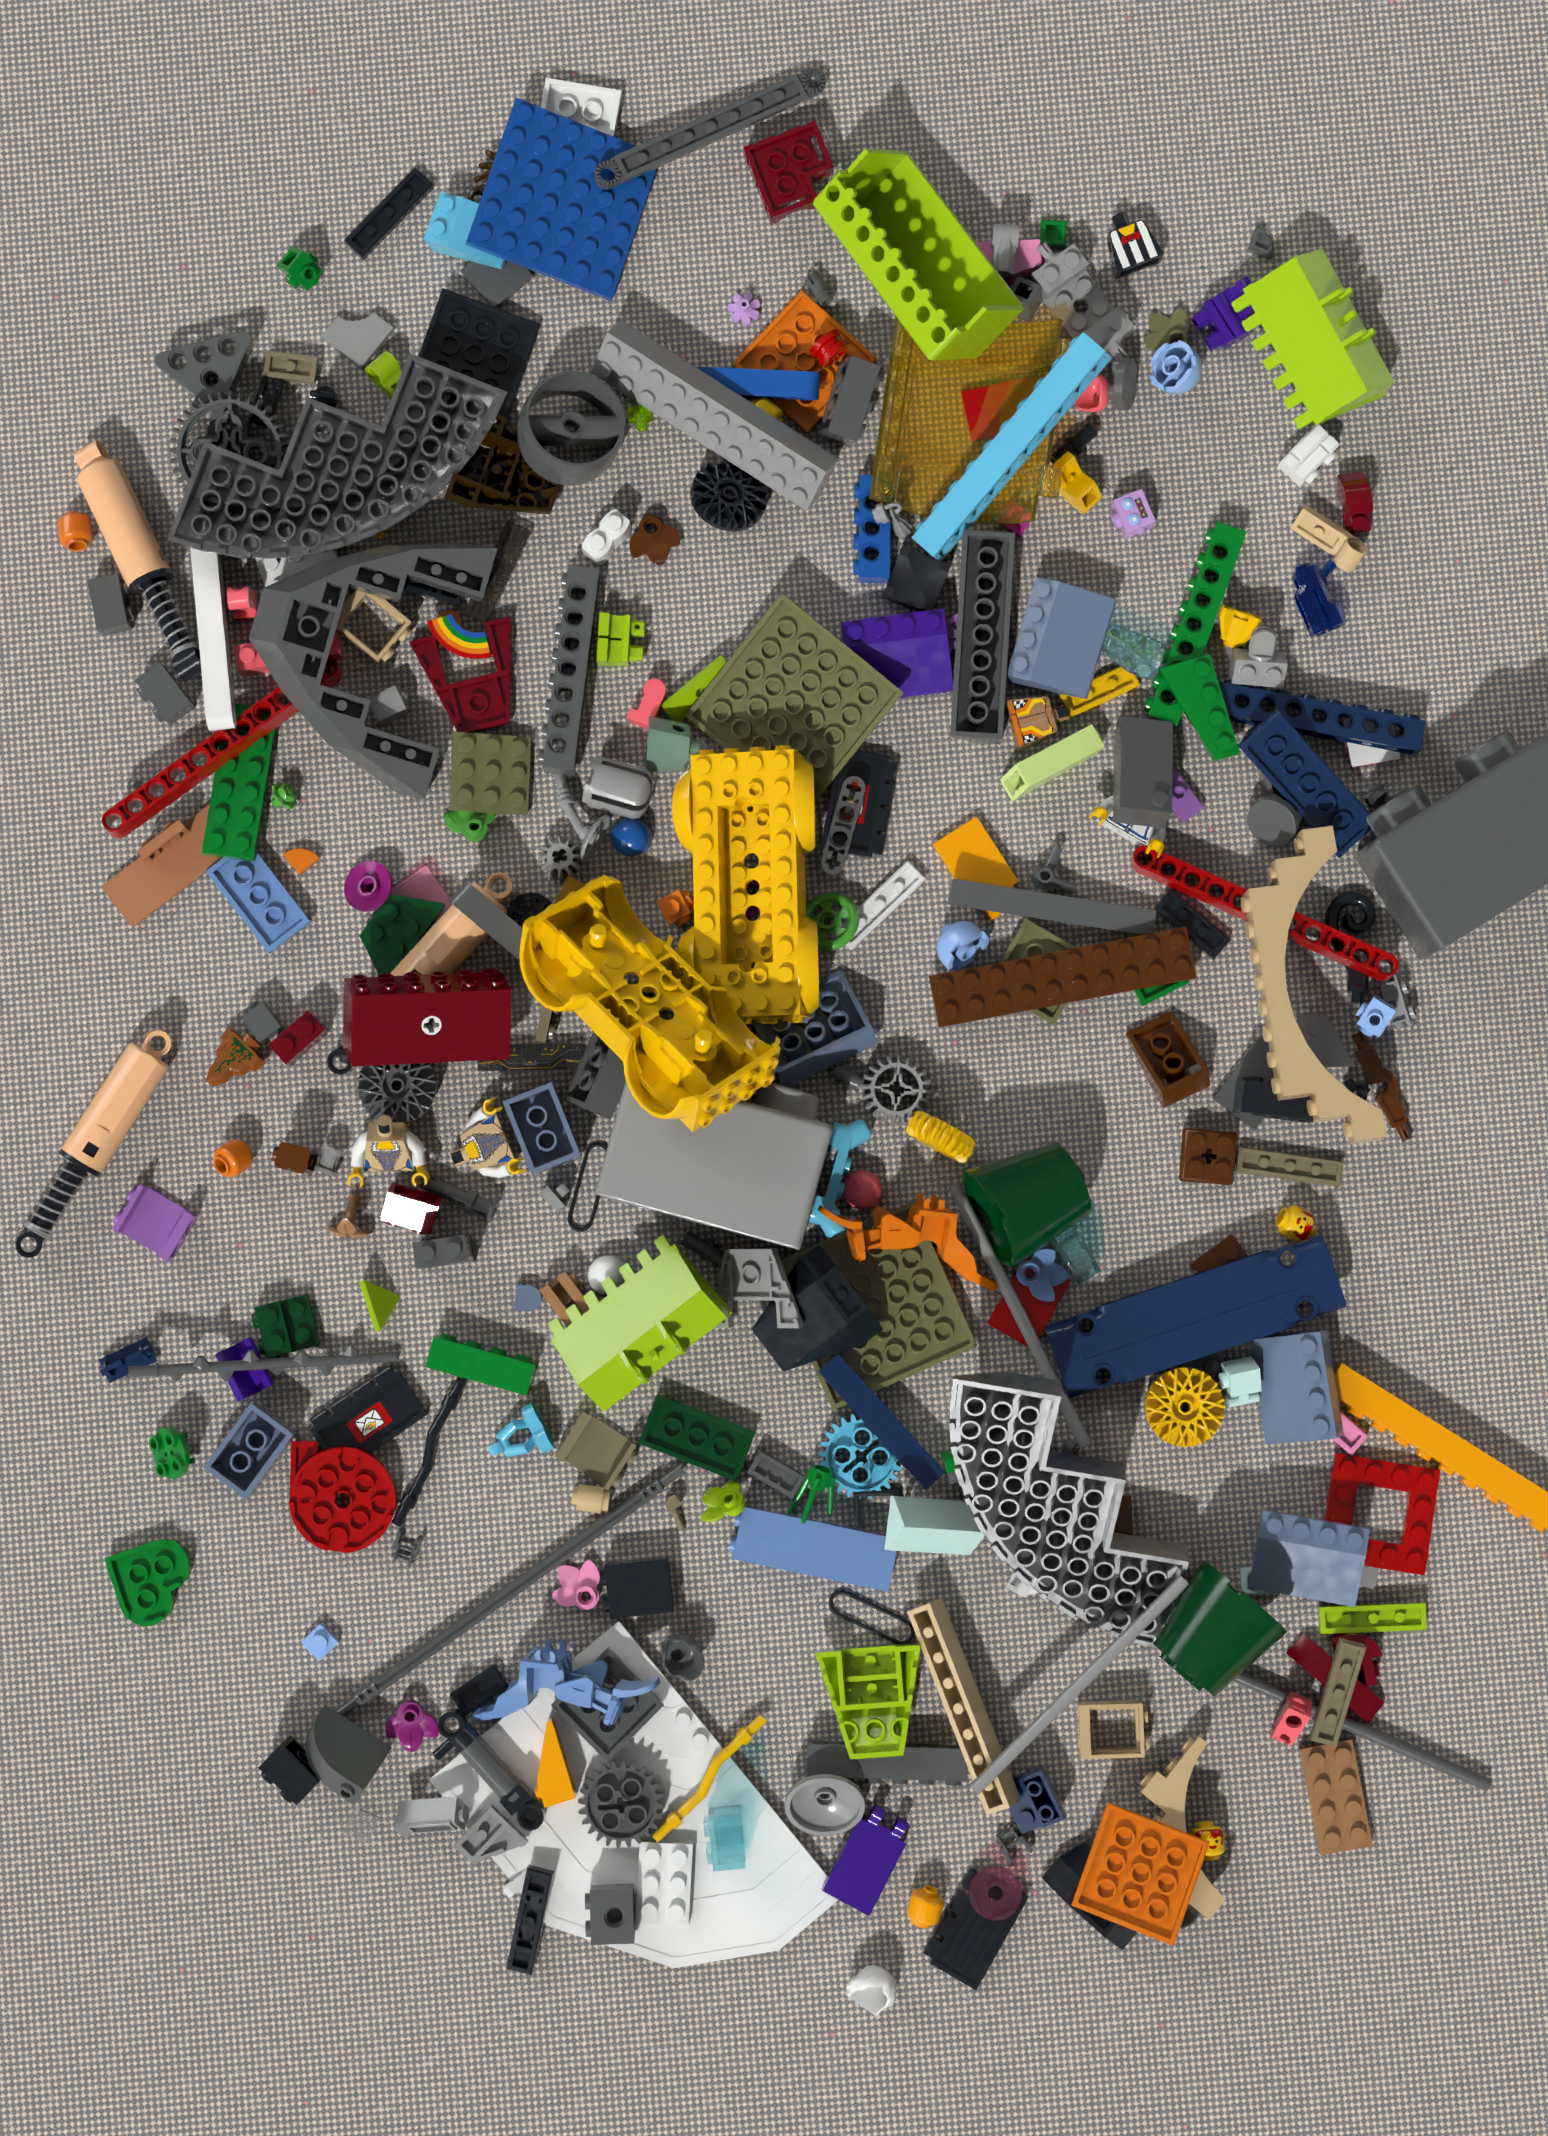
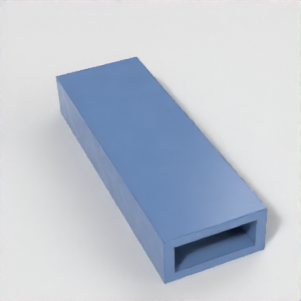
M748 1505L735 1517L734 1526H739L737 1537L731 1536L728 1551L733 1552L732 1559L889 1592L897 1551L884 1550L886 1534L807 1518L806 1523L802 1524V1517Z

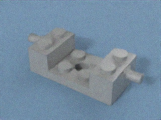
M1046 242L1041 244L1037 250H1039L1046 261L1043 266L1032 273L1030 281L1041 285V300L1072 341L1084 332L1106 352L1111 350L1117 359L1127 357L1128 354L1119 343L1129 337L1135 327L1120 306L1114 309L1087 272L1089 263L1075 244L1056 254L1052 252ZM1077 301H1082L1086 304L1087 311L1082 314L1077 313L1073 308V304Z

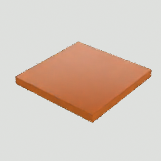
M801 290L732 363V367L820 373L819 400L769 398L783 410V413L808 435L823 418L840 361L849 356H854L875 364L877 357ZM837 329L841 333L840 338L846 340L850 347L836 363L826 369H822L818 364L819 360L813 358L809 351L823 335L830 330Z
M1107 1802L1071 1906L1174 1946L1210 1841Z

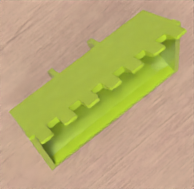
M1323 248L1295 256L1260 280L1243 288L1245 294L1231 303L1235 312H1240L1250 305L1252 306L1255 314L1242 321L1245 331L1249 332L1260 325L1263 326L1266 333L1252 341L1256 351H1260L1271 344L1273 345L1276 352L1263 360L1266 370L1270 371L1280 364H1283L1286 372L1273 380L1277 390H1281L1291 383L1294 384L1297 391L1283 400L1287 409H1292L1302 402L1307 408L1306 412L1294 418L1298 429L1312 422L1318 425L1381 399L1394 383L1371 339L1376 333L1374 328L1366 330L1349 299V296L1354 292L1352 287L1344 289Z
M661 1235L654 1241L661 1253L657 1258L653 1260L646 1249L637 1254L636 1257L643 1267L640 1271L635 1273L629 1263H625L619 1268V1272L625 1280L622 1285L617 1287L611 1277H607L601 1282L607 1294L604 1299L600 1301L592 1290L585 1294L583 1298L589 1307L586 1313L582 1315L575 1304L567 1308L566 1313L572 1322L569 1326L564 1328L558 1318H554L548 1323L554 1335L551 1342L560 1353L575 1382L603 1412L641 1383L647 1384L650 1381L649 1377L679 1354L682 1356L686 1354L688 1347L732 1314V1309L676 1244L671 1246L664 1235Z

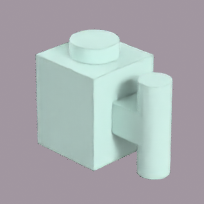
M1252 1356L1221 1362L1222 1373H1219L1218 1377L1221 1388L1226 1389L1230 1397L1226 1398L1228 1408L1259 1402L1258 1392L1262 1391L1260 1368Z

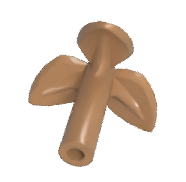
M348 1195L346 1214L339 1222L337 1229L328 1225L327 1229L336 1236L342 1238L350 1236V1238L358 1239L373 1233V1230H356L355 1219L359 1199L357 1195Z

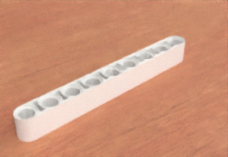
M190 548L207 727L209 731L236 728L237 722L221 554Z

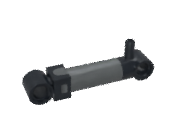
M453 1708L445 1711L438 1721V1730L447 1740L432 1752L434 1758L440 1760L455 1747L499 1797V1802L512 1816L518 1811L517 1820L523 1829L531 1831L539 1828L546 1814L544 1805L538 1802V1800L531 1799L534 1793L522 1779L519 1780L467 1721L465 1714L461 1710ZM449 1717L456 1718L459 1722V1728L456 1730L447 1728L446 1719ZM527 1809H535L539 1818L535 1821H529L526 1819L524 1812Z

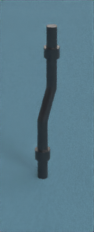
M460 1377L457 1378L448 1395L445 1394L441 1402L443 1405L427 1432L422 1467L408 1493L403 1494L400 1500L401 1505L392 1520V1523L401 1527L410 1509H414L418 1502L416 1498L432 1471L437 1436L452 1410L455 1411L460 1402L458 1398L467 1383L466 1380Z

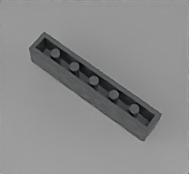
M808 1740L807 1777L817 1774H833L846 1778L851 1782H855V1778H865L867 1783H881V1779H892L894 1784H907L908 1780H919V1784L934 1785L935 1781H945V1785L960 1786L961 1781L967 1782L968 1767L959 1745L906 1743L904 1756L850 1759L844 1741Z

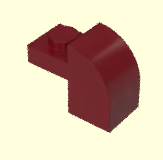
M1363 471L1337 475V499L1342 506L1343 529L1350 534L1371 531L1373 501L1367 477Z
M1337 1633L1330 1635L1334 1653L1339 1637L1366 1645L1367 1648L1360 1667L1362 1683L1366 1686L1377 1685L1376 1677L1380 1676L1377 1661H1372V1658L1382 1656L1378 1645L1362 1633Z

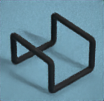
M880 1487L881 1491L854 1492L855 1525L860 1526L859 1497H904L901 1488L891 1487L888 1489Z

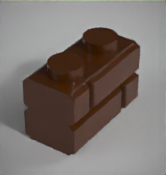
M281 1142L279 1146L274 1147L272 1161L275 1162L276 1168L310 1176L314 1173L318 1157L317 1150L286 1142Z

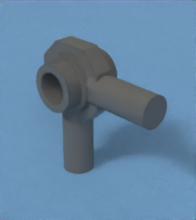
M1053 845L1046 862L1035 866L1031 875L1032 883L1044 891L1056 887L1072 895L1076 885L1059 878L1055 868L1063 849Z

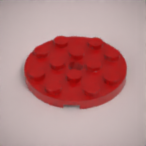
M348 1446L328 1448L310 1457L296 1473L289 1496L290 1514L300 1534L320 1549L343 1553L364 1549L377 1541L389 1527L396 1506L395 1485L384 1464L369 1452ZM338 1493H346L350 1496V1503L346 1506H339L335 1501V1497Z

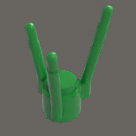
M816 1464L812 1466V1469L809 1468L802 1486L791 1503L788 1514L793 1513L810 1483L811 1491L801 1518L802 1524L806 1523L816 1492H823L827 1487L828 1516L833 1515L836 1477L832 1476L833 1471L830 1468Z

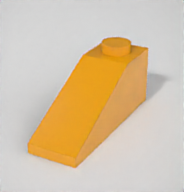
M554 1717L549 1718L546 1723L537 1778L538 1786L534 1787L538 1802L543 1801L544 1808L575 1799L577 1795Z

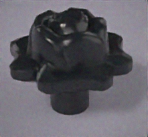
M1348 1079L1344 1082V1086L1350 1092L1366 1101L1367 1094L1370 1092L1368 1083L1354 1082L1353 1079Z

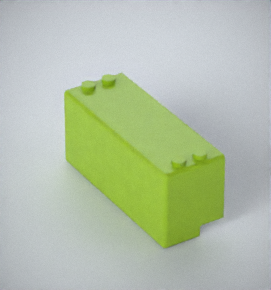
M865 148L848 169L839 170L813 200L814 207L928 360L978 358L1024 310L1022 303L906 151Z

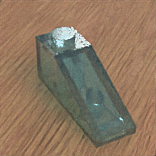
M1110 623L1102 652L1128 673L1153 682L1162 662L1167 644Z

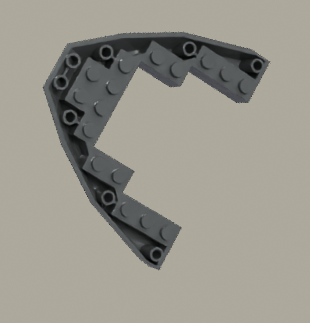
M474 544L384 545L320 562L263 588L249 640L284 695L329 746L399 794L419 800L426 799L440 749L364 726L371 700L320 685L347 589L349 587L398 603L407 578L480 602L484 597L497 548Z

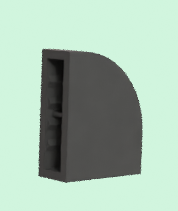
M324 1705L308 1732L305 1743L306 1757L316 1777L330 1790L354 1805L392 1749L391 1746L327 1705Z

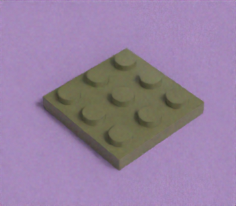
M453 732L449 811L527 816L531 737Z
M1025 918L1000 962L1076 947ZM1066 1004L1031 1010L1029 1012L1054 1026Z

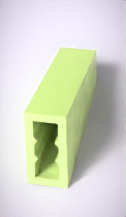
M1091 724L1015 764L1000 781L1013 802L1096 755L1105 747L1103 738Z

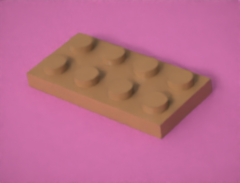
M1351 1738L1338 1740L1337 1747L1322 1743L1299 1747L1319 1854L1326 1855L1373 1846L1353 1740Z

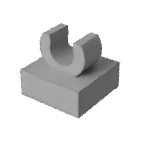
M562 1183L554 1191L549 1186H546L540 1194L559 1213L566 1207L562 1199L571 1191Z

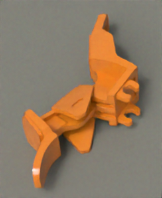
M918 1193L916 1203H912L909 1208L910 1211L906 1221L881 1206L875 1207L872 1210L874 1228L862 1229V1222L857 1217L850 1218L837 1215L822 1205L817 1209L835 1223L849 1228L847 1230L850 1252L854 1259H858V1261L866 1259V1250L877 1247L883 1250L908 1249L929 1240L936 1243L937 1255L965 1280H970L990 1291L997 1289L998 1285L993 1279L977 1272L974 1256L958 1240L956 1236L958 1214L945 1207L944 1201L942 1199L938 1200L935 1194L931 1195V1200L927 1197L922 1201L924 1194Z

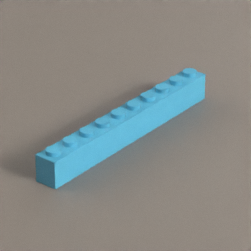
M1084 332L1070 342L1067 352L1054 361L1051 371L1047 376L1041 378L1035 384L1032 394L1019 403L1016 413L1011 419H1007L1001 425L1000 432L996 437L984 445L981 455L968 464L965 470L966 473L960 480L955 481L950 486L946 497L934 505L932 513L926 521L920 522L916 527L915 534L911 538L937 560L942 561L962 538L963 530H968L1112 359L1103 348Z

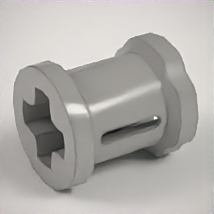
M323 1144V1153L318 1165H315L314 1169L335 1177L338 1162L345 1152Z

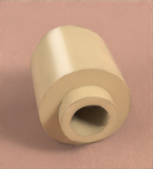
M579 1484L578 1489L573 1488L571 1504L576 1505L577 1511L593 1513L608 1511L610 1490H604V1487Z

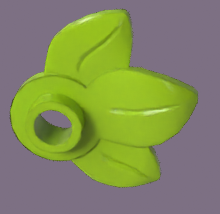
M729 1480L723 1488L713 1487L703 1494L702 1500L708 1507L700 1519L704 1522H714L720 1520L726 1514L732 1517L739 1515L746 1506L745 1497L741 1493L740 1483Z

